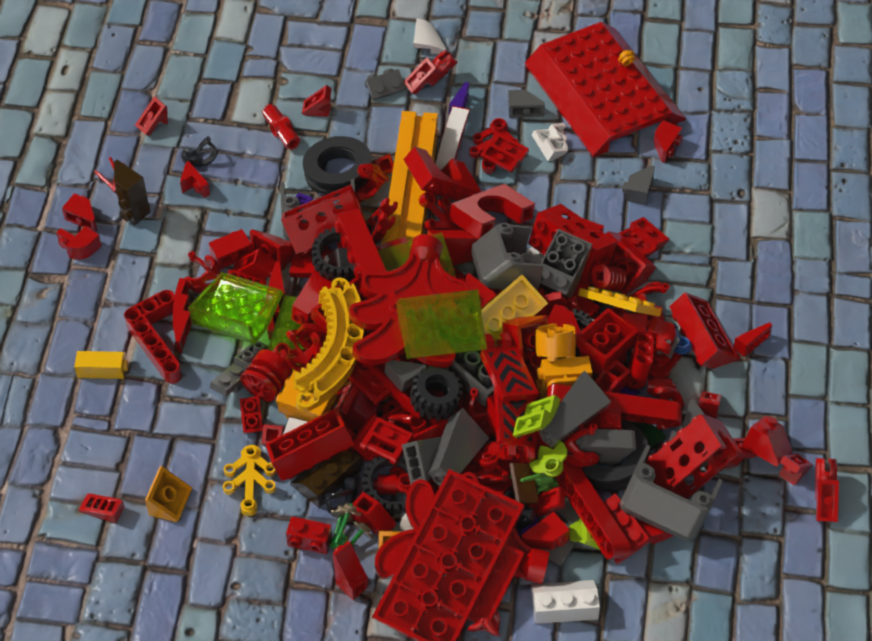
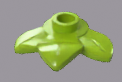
M560 442L554 450L546 446H540L538 460L529 464L532 471L537 474L545 473L549 477H556L561 474L564 468L563 461L567 457L565 444Z

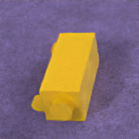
M77 351L74 368L77 378L124 379L125 371H128L129 364L128 360H125V352Z

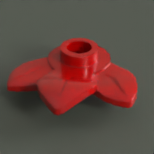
M495 441L487 443L483 450L478 451L472 460L480 463L484 470L497 468L499 460L503 459L501 445Z

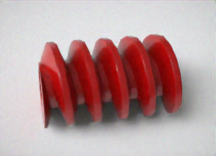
M602 264L592 268L591 280L596 288L620 291L626 284L627 274L622 268Z

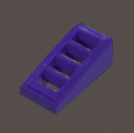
M468 82L463 84L450 102L449 115L452 106L466 107L469 97Z

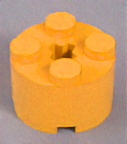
M557 324L539 326L538 330L536 329L537 356L546 357L547 361H558L559 357H576L575 327L568 324H563V328L557 327Z

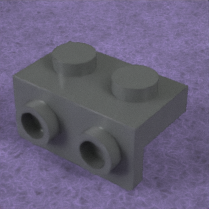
M391 68L383 71L384 74L378 76L377 74H372L367 77L364 85L368 87L372 100L406 89L399 69L393 70Z

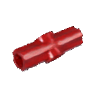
M266 105L262 110V115L269 123L272 134L275 137H279L286 149L293 150L297 148L298 144H300V139L294 132L287 116L284 117L276 105Z

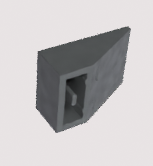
M558 229L540 263L544 265L539 287L550 292H562L566 299L571 298L579 284L593 244Z

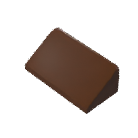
M511 463L510 471L516 501L524 504L525 507L537 504L539 500L535 480L520 481L522 478L534 475L530 465Z

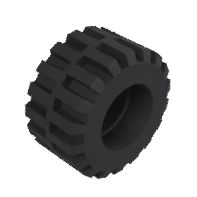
M428 366V369L424 367L420 373L416 374L410 392L411 406H414L415 412H420L419 415L421 417L427 416L428 420L435 418V421H440V418L448 419L449 415L451 416L457 411L463 392V385L460 384V377H456L454 371H449L450 368L445 367L443 369L441 367L434 368L433 366ZM437 389L442 391L445 396L435 397L429 394L427 390Z

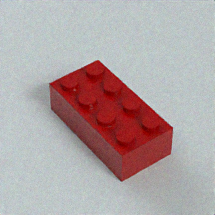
M336 407L265 445L273 467L281 481L293 478L304 470L311 469L315 464L328 460L341 451L348 450L354 445V441L347 424Z

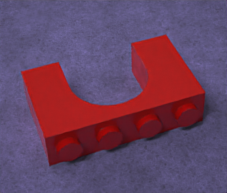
M415 146L403 159L423 191H431L433 194L456 201L482 192L464 162L451 158L444 168L440 170L427 150Z
M502 184L451 203L449 220L480 239L495 226L496 218L485 211L502 213L518 224H521L533 218L535 203L506 184Z

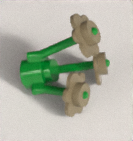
M352 503L339 505L337 510H331L330 512L333 517L338 518L329 546L334 550L349 540V537L344 535L343 532L348 520H353L351 514L361 515L360 512L356 511L357 507ZM354 522V526L359 532L350 541L352 546L362 534L372 539L369 533L371 529L367 524Z

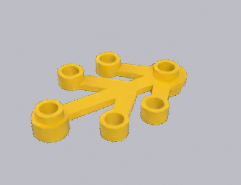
M256 445L245 446L241 451V457L236 462L224 466V474L230 478L234 477L236 471L246 464V470L233 481H226L223 484L224 493L231 495L237 487L246 481L245 499L240 505L241 511L245 516H253L257 512V503L253 499L254 480L264 488L267 494H272L276 491L275 482L267 480L255 470L256 463L264 470L267 476L271 477L276 474L272 463L266 462L261 457V450Z

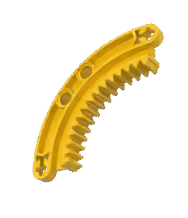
M344 278L334 279L330 289H327L325 286L319 293L318 303L322 304V310H325L327 335L320 353L316 355V359L313 358L312 363H308L306 369L302 367L300 373L297 371L294 373L293 388L295 391L298 389L300 392L296 397V407L301 412H309L330 399L342 388L357 363V360L352 355V347L355 342L363 338L364 329L358 327L350 320L349 307L353 303L361 302L355 285L352 284L350 286L349 282ZM304 399V401H309V403H301V401Z

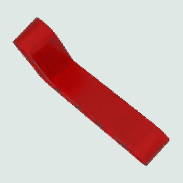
M163 290L128 308L124 312L127 329L165 381L175 384L182 378L180 364L152 327V324L173 313L174 292Z

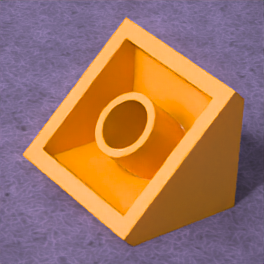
M163 466L159 467L145 499L149 516L178 522L192 487Z

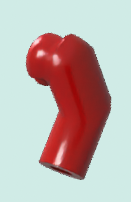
M394 414L386 418L388 422L396 426L397 423L416 424V416Z

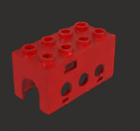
M348 185L284 212L281 221L295 253L301 252L303 255L312 250L316 237L318 238L321 232L324 234L326 229H329L331 232V227H335L334 223L337 221L338 213L360 209L365 223L366 217L352 185ZM341 205L343 208L337 209L335 206ZM324 212L326 215L320 216L317 213ZM305 219L308 223H303L300 220Z
M562 204L537 213L528 241L531 247L545 255L557 230L560 229L593 244L580 278L581 281L591 280V271L594 266L600 263L609 266L618 241ZM562 215L568 216L571 219H565ZM576 225H582L585 227V229H581ZM591 234L597 235L599 238H594Z
M700 414L694 417L689 425L679 430L673 439L664 443L658 452L649 456L645 464L651 466L655 471L654 484L688 499L737 458L742 451L722 421ZM722 448L724 456L722 459L717 460L715 453ZM707 461L709 469L702 473L700 465ZM693 474L694 482L691 485H687L685 478Z

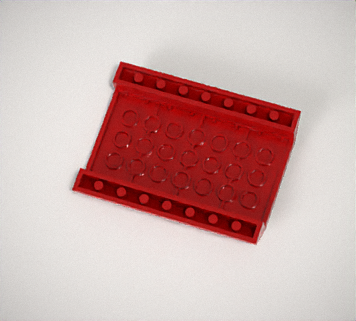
M598 22L541 44L525 62L527 69L593 158L609 152V142L662 120H666V122L674 125L686 120L685 116L636 54L635 61L630 65L623 66L618 61L623 51H631L632 49L614 27L603 22Z

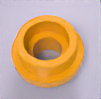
M623 51L618 61L623 66L630 65L636 59L634 51Z

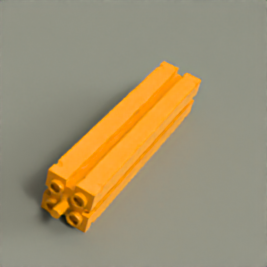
M402 111L389 192V205H393V202L396 201L398 202V207L388 218L390 220L392 216L396 217L395 224L386 231L381 244L406 237L409 249H411L414 237L425 234L428 207H422L419 204V198L426 191L420 189L403 159L415 146L427 150L435 163L438 142V113L423 112V116H418L413 111Z

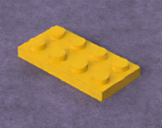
M521 275L475 315L481 322V329L477 336L480 340H484L482 338L483 334H491L494 339V347L498 346L497 340L502 339L500 337V334L503 333L502 322L517 317L534 316L548 302Z
M591 286L588 287V290L580 288L578 296L643 314L660 317L662 310L654 307L655 303L641 301V299L629 297L628 300V297L624 294L615 293L614 295L612 291L600 290Z

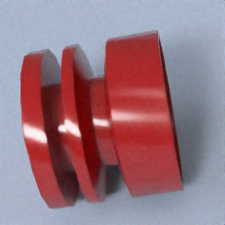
M262 349L258 351L251 365L247 366L246 371L242 373L240 380L245 389L252 395L259 396V399L271 402L275 400L282 386H284L287 377H291L293 371L280 355L273 351Z

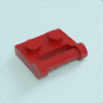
M378 417L362 440L360 449L375 453L396 466L404 453L402 444L410 443L413 439V433ZM372 440H377L395 449L394 453L371 443Z

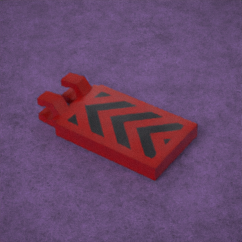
M385 198L381 202V206L366 221L367 228L375 245L386 235V231L395 224L396 217L392 216L390 220L388 218L396 211L398 202L395 201L393 205H389V198Z
M509 333L500 334L502 339L497 340L498 346L494 347L492 335L483 334L482 338L484 340L479 342L482 350L480 357L501 402L537 399L539 395L538 389L518 348L512 345Z
M494 388L497 444L502 445V458L505 461H511L512 457L516 456V447H521V463L529 464L531 462L530 459H535L537 433L535 431L515 438L513 432L517 418L525 415L527 404L534 402V399L501 402Z

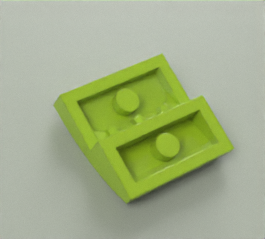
M553 395L527 404L525 415L518 417L516 420L513 436L516 438L544 429L553 419L558 409L560 398Z

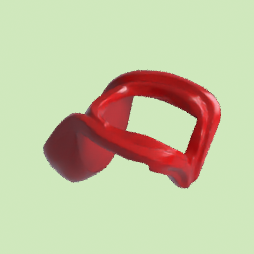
M498 610L492 621L487 617H482L477 623L469 626L467 630L472 632L478 630L487 631L493 636L501 637V633H499L501 618Z

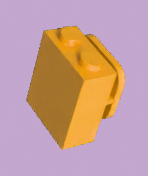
M589 356L559 358L558 361L543 359L540 368H537L538 379H535V385L539 391L540 398H547V387L549 385L573 386L584 371L592 377L593 372Z
M293 371L291 377H287L283 391L279 392L276 398L278 411L283 413L287 419L290 417L309 422L330 411L338 396V391L315 409L309 412H301L296 407V397L300 392L298 389L295 391L293 388L294 373L296 372ZM304 399L301 401V403H309V401H304Z

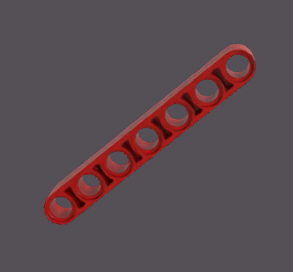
M549 385L547 387V397L556 395L560 398L561 402L572 386ZM603 391L611 401L604 411L621 410L622 420L667 427H678L682 424V404L679 402Z
M563 461V471L554 478L559 486L565 489L566 497L603 555L607 559L628 557L631 552L628 539L582 469Z

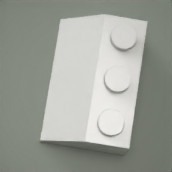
M594 580L531 584L535 624L597 620L599 618V598Z

